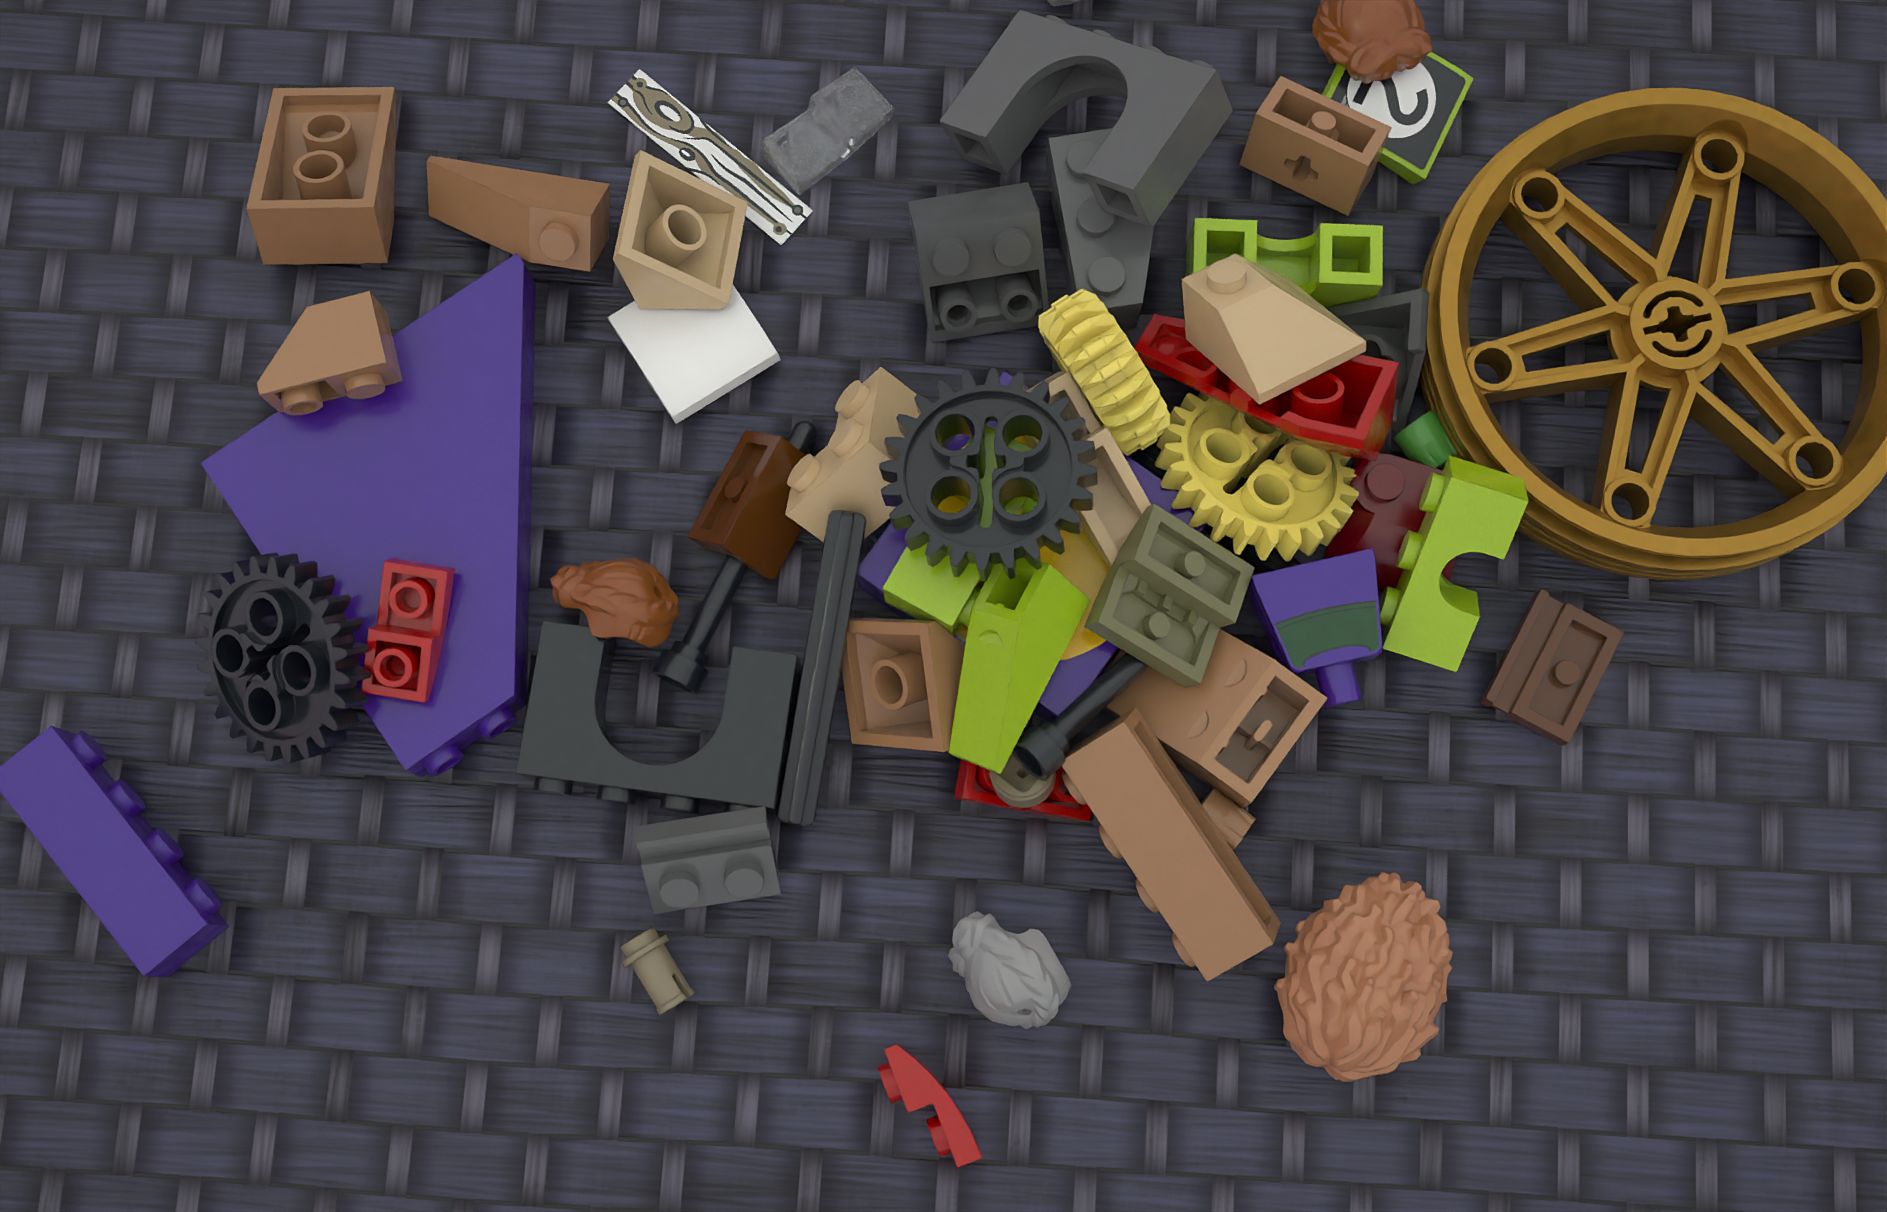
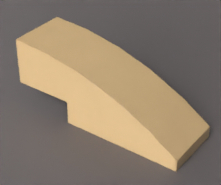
M1070 371L1057 372L1044 380L1049 383V405L1058 399L1067 397L1070 400L1071 414L1068 420L1083 417L1086 421L1087 434L1081 440L1094 441L1096 458L1087 464L1097 467L1098 484L1085 488L1093 494V510L1074 511L1082 520L1083 531L1107 565L1111 567L1131 530L1151 503L1108 427H1101ZM1037 385L1027 390V392L1031 393ZM1023 436L1027 445L1032 449L1040 442L1035 437Z

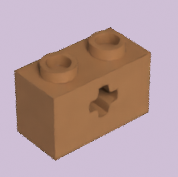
M1280 76L1255 114L1239 165L1349 216L1373 176L1392 127Z

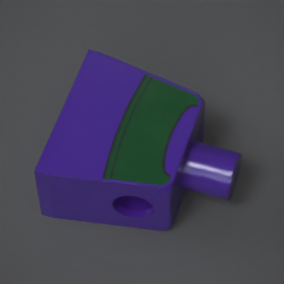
M1373 548L1253 575L1247 588V594L1277 662L1298 677L1315 673L1319 691L1327 697L1323 704L1324 709L1362 700L1353 664L1372 660L1382 653L1376 562Z

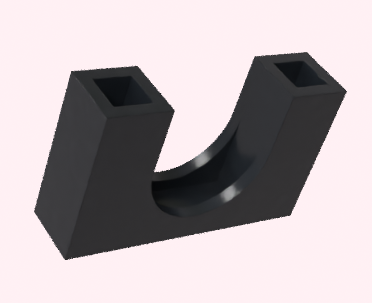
M543 621L516 771L517 774L529 780H534L533 791L571 797L573 786L598 789L596 800L615 804L635 805L636 795L661 798L660 809L681 813L698 814L699 805L702 803L725 807L724 812L765 806L767 813L777 814L801 671V663L797 655L733 646L723 713L719 726L712 738L702 749L687 759L667 765H648L625 757L615 746L607 728L605 707L616 639L592 636L589 627Z

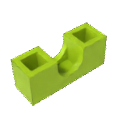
M1194 218L1186 244V277L1210 266L1216 261L1237 254L1289 278L1325 308L1375 298L1383 285V226L1320 223L1316 232L1310 236L1292 240H1277L1258 235L1257 220Z
M987 424L985 426L984 442L986 470L984 478L980 479L984 496L980 522L982 528H988L992 524V473L994 469H997L994 453L996 429ZM970 437V439H969V441L967 442L966 446H968V445L971 443V441L973 440V438ZM1015 439L1008 445L1012 450L1019 452L1032 449ZM955 495L957 498L965 501L966 503H969L970 501L966 497ZM1017 497L1009 501L1004 510L1010 514L1022 515L1033 510L1037 502L1028 497ZM927 544L913 551L906 547L883 586L885 602L917 620H937L954 637L961 623L967 627L969 626L971 607L985 581L980 579L977 565L975 563H968L965 571L957 578L952 573L950 556L947 555L940 563L931 567L928 565L925 556Z
M1450 455L1441 475L1433 472L1430 474L1419 504V510L1426 512L1418 533L1408 530L1398 554L1396 566L1402 568L1403 572L1397 587L1394 589L1386 586L1379 601L1380 623L1383 631L1382 649L1457 672L1480 618L1478 597L1476 591L1451 583L1441 572L1451 559L1468 552H1480L1504 560L1529 502L1523 478Z

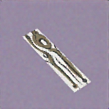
M640 69L608 102L701 180L748 202L745 216L780 245L789 238L813 211Z

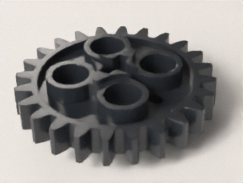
M990 368L985 385L976 386L970 372L963 371L961 379L962 389L953 391L941 379L937 381L939 400L933 403L919 394L914 397L919 413L917 419L908 415L898 414L896 417L898 427L905 438H885L884 443L887 453L894 460L879 463L883 480L891 483L881 489V494L885 506L896 507L889 514L894 529L908 528L904 535L908 549L913 551L927 544L925 556L929 566H936L948 555L950 556V566L954 577L959 578L965 571L968 563H975L981 581H987L991 573L992 564L1001 563L1009 579H1013L1016 575L1017 559L1024 557L1031 566L1038 570L1042 568L1039 549L1044 545L1060 555L1065 552L1064 541L1060 534L1061 529L1074 534L1082 532V520L1074 510H1093V494L1085 488L1098 484L1097 467L1087 464L1096 458L1094 441L1081 440L1087 434L1086 421L1083 417L1068 420L1071 414L1070 400L1067 397L1058 399L1049 405V383L1043 381L1029 393L1025 388L1023 372L1018 371L1010 384L1005 386L1000 385L996 368ZM989 421H995L998 423L994 438L997 469H994L992 473V524L988 528H982L980 521L984 496L980 479L984 478L986 470L985 426ZM963 434L973 438L968 446L960 450L953 451L942 447L943 443L953 435ZM1019 436H1032L1040 441L1036 447L1029 451L1019 452L1008 447L1010 442ZM959 495L970 500L967 506L957 513L949 514L937 509L939 504L949 496ZM1017 497H1028L1037 502L1033 510L1022 515L1010 514L1004 510L1007 503Z
M277 552L251 556L248 560L232 563L233 571L220 573L216 576L221 589L206 591L205 597L214 611L198 613L199 621L208 629V636L195 638V644L208 651V659L200 662L197 665V669L204 673H211L213 680L205 688L204 694L205 696L218 695L221 701L215 712V717L220 719L230 716L233 721L229 736L234 739L247 735V751L254 753L264 750L266 761L269 762L284 758L286 764L331 752V746L344 743L347 740L344 729L357 726L360 723L352 707L366 704L368 698L357 687V681L371 678V672L358 665L357 657L370 651L369 645L355 642L353 633L363 624L362 619L353 618L347 620L344 614L351 601L350 595L333 597L332 592L336 578L333 575L317 577V562L308 561L300 563L298 554L295 553L278 555Z

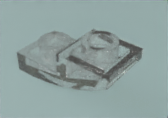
M854 67L810 96L807 111L764 138L761 143L760 154L791 188L800 195L861 147L893 116L895 108Z

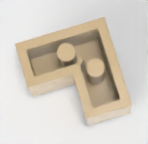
M882 367L863 383L859 380L851 383L836 403L835 410L838 412L837 424L828 445L815 457L811 454L804 456L791 471L787 481L791 489L785 515L822 542H824L828 515L832 510L851 511L865 516L867 523L864 539L890 518L889 514L896 507L885 506L881 494V489L891 483L883 480L879 463L894 460V458L888 455L884 441L886 437L905 438L899 430L896 417L898 414L918 418L919 413L914 400L917 394Z

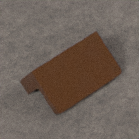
M745 430L687 537L704 549L735 557L762 577L768 579L776 578L802 529V526L785 515L791 489L787 484L788 477L795 465L806 455L782 436Z

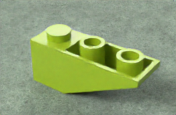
M1024 557L1016 560V575L1013 579H1009L1001 563L994 564L988 580L985 581L971 607L949 753L953 756L997 774H1001L1091 601L1050 564L1041 562L1042 568L1036 570Z

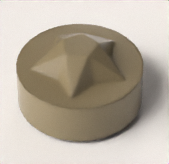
M1011 753L1001 774L989 770L990 779L998 797L1005 803L1019 808L1032 807L1043 802L1051 794L1056 782V772L1046 781H1041L1031 775L1019 763L1013 753Z

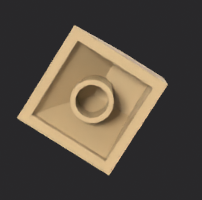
M1233 254L1223 260L1216 261L1210 266L1182 279L1186 340L1259 405L1366 351V341L1292 280L1240 255Z

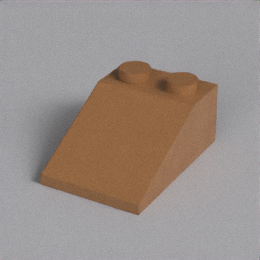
M394 87L273 88L246 208L263 265L388 263L394 225L396 93Z

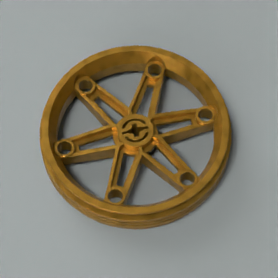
M1647 88L1611 94L1563 111L1519 135L1500 150L1479 171L1446 218L1432 245L1419 289L1423 288L1429 292L1426 353L1419 375L1424 401L1428 412L1433 409L1437 414L1452 446L1457 452L1454 457L1525 480L1529 502L1517 531L1535 543L1564 558L1591 568L1636 578L1698 580L1730 575L1760 566L1785 555L1832 528L1858 507L1887 473V200L1872 180L1852 159L1829 140L1803 123L1759 103L1709 90ZM1667 151L1683 153L1648 253L1567 190L1559 179L1552 174L1584 160L1620 152ZM1702 159L1713 162L1718 168L1719 173L1708 170L1703 164ZM1741 172L1764 184L1795 208L1825 241L1839 265L1725 279ZM1528 196L1539 201L1544 212H1536L1529 209L1522 201V197ZM1694 199L1708 203L1695 283L1682 278L1667 276ZM1499 217H1501L1507 228L1521 239L1582 313L1470 347L1468 307L1474 270L1491 229ZM1563 226L1634 285L1617 302L1555 234ZM1838 286L1850 292L1854 303L1848 302L1842 297ZM1807 297L1810 307L1809 311L1728 335L1726 320L1721 308ZM1650 311L1645 317H1643L1644 312ZM1860 321L1863 349L1860 390L1852 419L1838 448H1836L1832 442L1821 435L1753 353ZM1607 333L1609 350L1614 360L1530 372L1525 370L1522 359L1524 357ZM1688 352H1690L1689 357H1684ZM1483 363L1492 367L1498 375L1499 383L1490 384L1480 379L1475 372L1474 364ZM1719 367L1781 437L1772 444L1700 382ZM1640 384L1652 390L1667 392L1640 472L1637 473L1624 468ZM1610 387L1590 505L1560 488L1525 458L1503 431L1490 409V403ZM1688 416L1768 479L1777 491L1790 498L1789 501L1773 510L1734 523L1693 528L1650 525ZM1796 456H1800L1808 461L1812 467L1813 478H1809L1801 473L1796 464ZM1612 495L1620 496L1627 500L1633 510L1632 520L1624 519L1614 511L1611 504Z

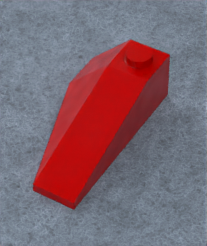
M1154 314L1134 348L1144 365L1313 448L1336 452L1347 457H1359L1376 461L1393 422L1399 362L1358 355L1259 405L1186 340L1185 320Z

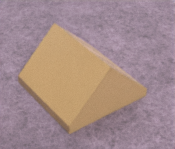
M642 150L634 158L613 256L619 272L639 309H724L729 305L748 202Z

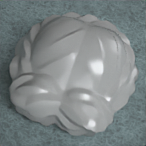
M978 911L962 918L957 923L952 938L954 947L950 949L948 957L952 962L953 971L965 978L966 990L969 992L975 1008L992 1022L1009 1026L1020 1025L1024 1029H1029L1033 1026L1038 1028L1049 1023L1056 1016L1058 1007L1066 999L1071 982L1044 934L1037 929H1029L1021 934L1005 931L998 925L994 916L991 914L983 915Z

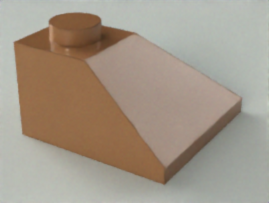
M850 618L841 668L852 744L938 752L949 750L965 647L937 620Z

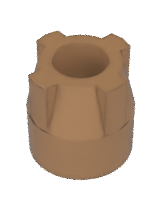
M1215 787L1201 802L1231 849L1234 850L1256 818Z

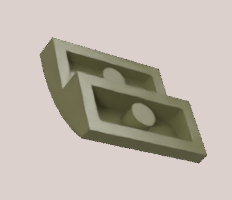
M1156 504L1150 505L1145 509L1131 530L1111 565L1084 627L1183 687L1188 688L1199 685L1202 682L1220 628L1236 623L1255 567Z

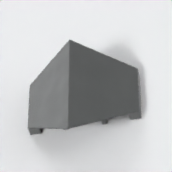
M1423 288L1326 307L1328 311L1366 341V351L1359 355L1399 362L1393 422L1390 427L1396 433H1400L1406 427L1426 353L1429 292Z

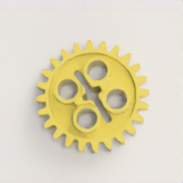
M1201 392L1198 397L1188 393L1180 407H1174L1170 415V426L1164 430L1165 433L1157 441L1156 446L1162 450L1155 465L1167 471L1160 485L1165 489L1179 490L1172 503V507L1174 509L1191 507L1195 513L1189 522V526L1195 528L1207 523L1213 527L1210 539L1216 543L1225 535L1233 538L1234 552L1238 555L1242 553L1247 544L1255 546L1260 560L1266 561L1274 547H1276L1285 561H1290L1298 548L1307 556H1311L1320 543L1328 546L1337 532H1340L1353 512L1351 506L1359 496V492L1350 487L1352 478L1357 476L1354 474L1355 470L1345 467L1351 457L1313 448ZM1282 444L1285 445L1280 449L1274 461L1271 459L1267 460L1273 450ZM1241 477L1248 478L1243 487L1234 494H1229L1235 489Z

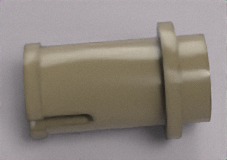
M652 927L621 947L622 952L626 956L622 964L625 968L630 965L632 966L655 1004L656 1011L660 1016L696 992L689 986L666 948L665 944L669 941L667 935L660 937L656 929Z

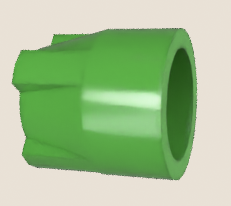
M1433 409L1412 422L1393 438L1410 461L1436 469L1446 464L1449 455L1454 456L1457 454Z

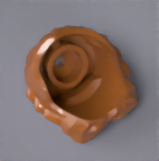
M1323 0L1317 9L1316 17L1313 19V36L1325 53L1328 63H1336L1347 69L1353 80H1361L1364 84L1391 78L1395 71L1403 72L1405 69L1415 68L1425 60L1426 55L1433 49L1430 43V36L1425 32V21L1421 10L1414 0Z
M618 558L604 562L596 560L590 563L582 562L579 566L566 565L559 569L555 576L550 578L554 600L564 608L581 609L587 616L589 629L592 636L607 639L614 637L626 638L643 644L650 649L666 642L673 622L680 617L679 612L681 609L678 605V597L670 588L664 576L653 565L637 558Z

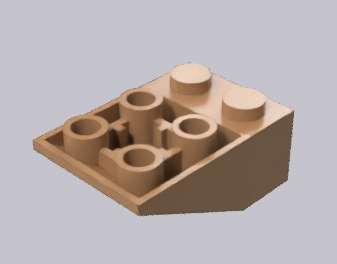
M1220 629L1201 684L1185 688L1149 666L1110 702L1104 710L1115 718H1119L1136 707L1172 760L1213 789L1215 787L1241 808H1245L1256 798L1327 700V697L1275 659ZM1121 649L1105 671H1107L1126 652Z

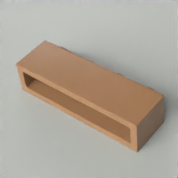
M1136 707L1077 743L1065 755L1066 761L1062 765L1065 770L1062 776L1068 791L1078 803L1082 805L1088 804L1101 824L1099 825V833L1105 846L1114 857L1118 859L1123 857L1137 877L1135 885L1139 896L1152 912L1157 913L1160 911L1173 931L1172 941L1176 951L1188 966L1194 967L1196 965L1208 982L1274 944L1281 924L1280 920Z

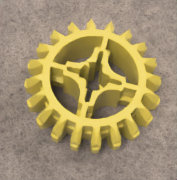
M1080 289L1071 296L1066 294L1052 303V308L1039 315V332L1061 371H1070L1100 426L1108 427L1119 449L1127 456L1138 449L1142 451L1157 442V438L1165 433L1164 430L1170 426L1171 414L1167 410V404L1161 397L1160 390L1152 380L1150 372L1144 366L1138 352L1133 348L1126 334L1117 324L1114 316L1108 312L1104 303L1098 299L1096 294L1085 289Z

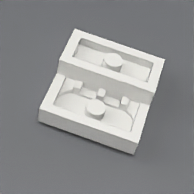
M732 285L729 305L724 309H639L636 301H633L607 317L615 332L643 372L649 385L676 424L781 360L776 349L734 285Z

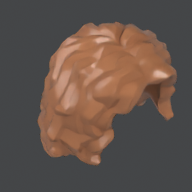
M1381 872L1377 877L1367 878L1362 884L1355 886L1345 885L1337 899L1324 901L1322 909L1310 914L1306 920L1296 924L1297 939L1295 942H1288L1284 946V951L1287 953L1285 978L1278 979L1274 985L1283 1012L1284 1036L1289 1040L1291 1049L1306 1064L1314 1067H1324L1335 1080L1352 1082L1362 1078L1391 1073L1397 1068L1399 1063L1417 1060L1421 1056L1420 1048L1438 1035L1439 1028L1434 1024L1441 1004L1447 1002V977L1452 969L1449 962L1453 952L1448 949L1450 937L1447 933L1445 920L1438 914L1440 909L1439 901L1427 898L1422 890V886L1418 882L1407 881L1404 884L1397 873L1388 874Z

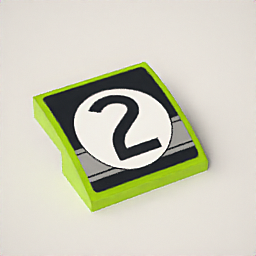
M1430 52L1426 55L1425 60L1415 68L1405 69L1403 72L1395 71L1391 78L1372 81L1368 84H1364L1361 80H1353L1347 69L1337 64L1322 95L1392 127L1379 162L1409 183L1415 184L1426 179L1474 78L1440 56Z

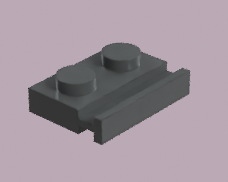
M765 806L636 826L635 844L637 851L639 850L641 867L653 914L781 894L780 875Z

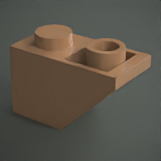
M370 291L306 307L258 380L259 395L279 413L304 415L321 409L325 401L344 396L352 399L370 398L383 393L386 385L402 382L386 310Z

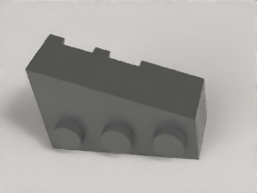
M1113 128L1048 138L1045 169L1069 296L1080 289L1094 293L1104 303L1108 312L1114 316L1121 329L1136 327L1143 304L1154 226L1150 228L1102 210L1083 174V170Z

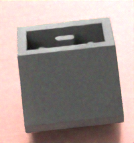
M1028 182L908 201L915 258L931 343L1038 326L1039 315L1049 310L1040 213Z

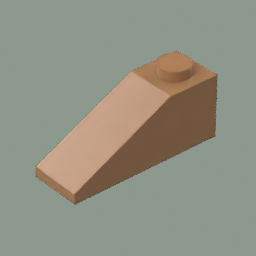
M430 156L427 159L429 216L513 255L517 253L520 258L528 262L590 272L609 239L610 184Z

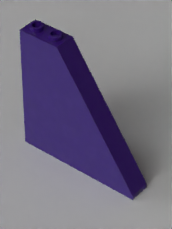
M517 253L392 335L402 382L386 385L383 393L370 398L352 399L344 396L325 401L321 409L309 414L289 415L285 412H276L200 462L261 555L276 552L278 555L295 553L298 554L300 563L308 561L317 562V577L333 575L336 578L332 592L333 597L348 594L351 597L349 606L344 612L347 620L361 618L363 622L361 627L353 633L355 642L367 644L368 629L377 625L384 561L396 558L455 568L446 630L429 700L424 703L364 693L368 698V702L362 704L404 769L420 777L427 773L431 777H435L454 767L464 757L461 751L463 748L481 736L485 740H489L505 732L517 721L514 713L527 705L536 283ZM365 654L357 656L358 665L364 667ZM362 680L357 681V687L360 690L362 689Z

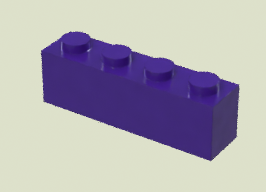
M50 726L0 766V792L141 974L149 977H169L229 927L217 911L223 906L222 901L203 879L199 877L192 879L178 861L184 857V854L175 840L160 828L153 830L140 814L146 806L137 792L121 779L115 782L102 764L108 758L100 745L83 731L76 734Z

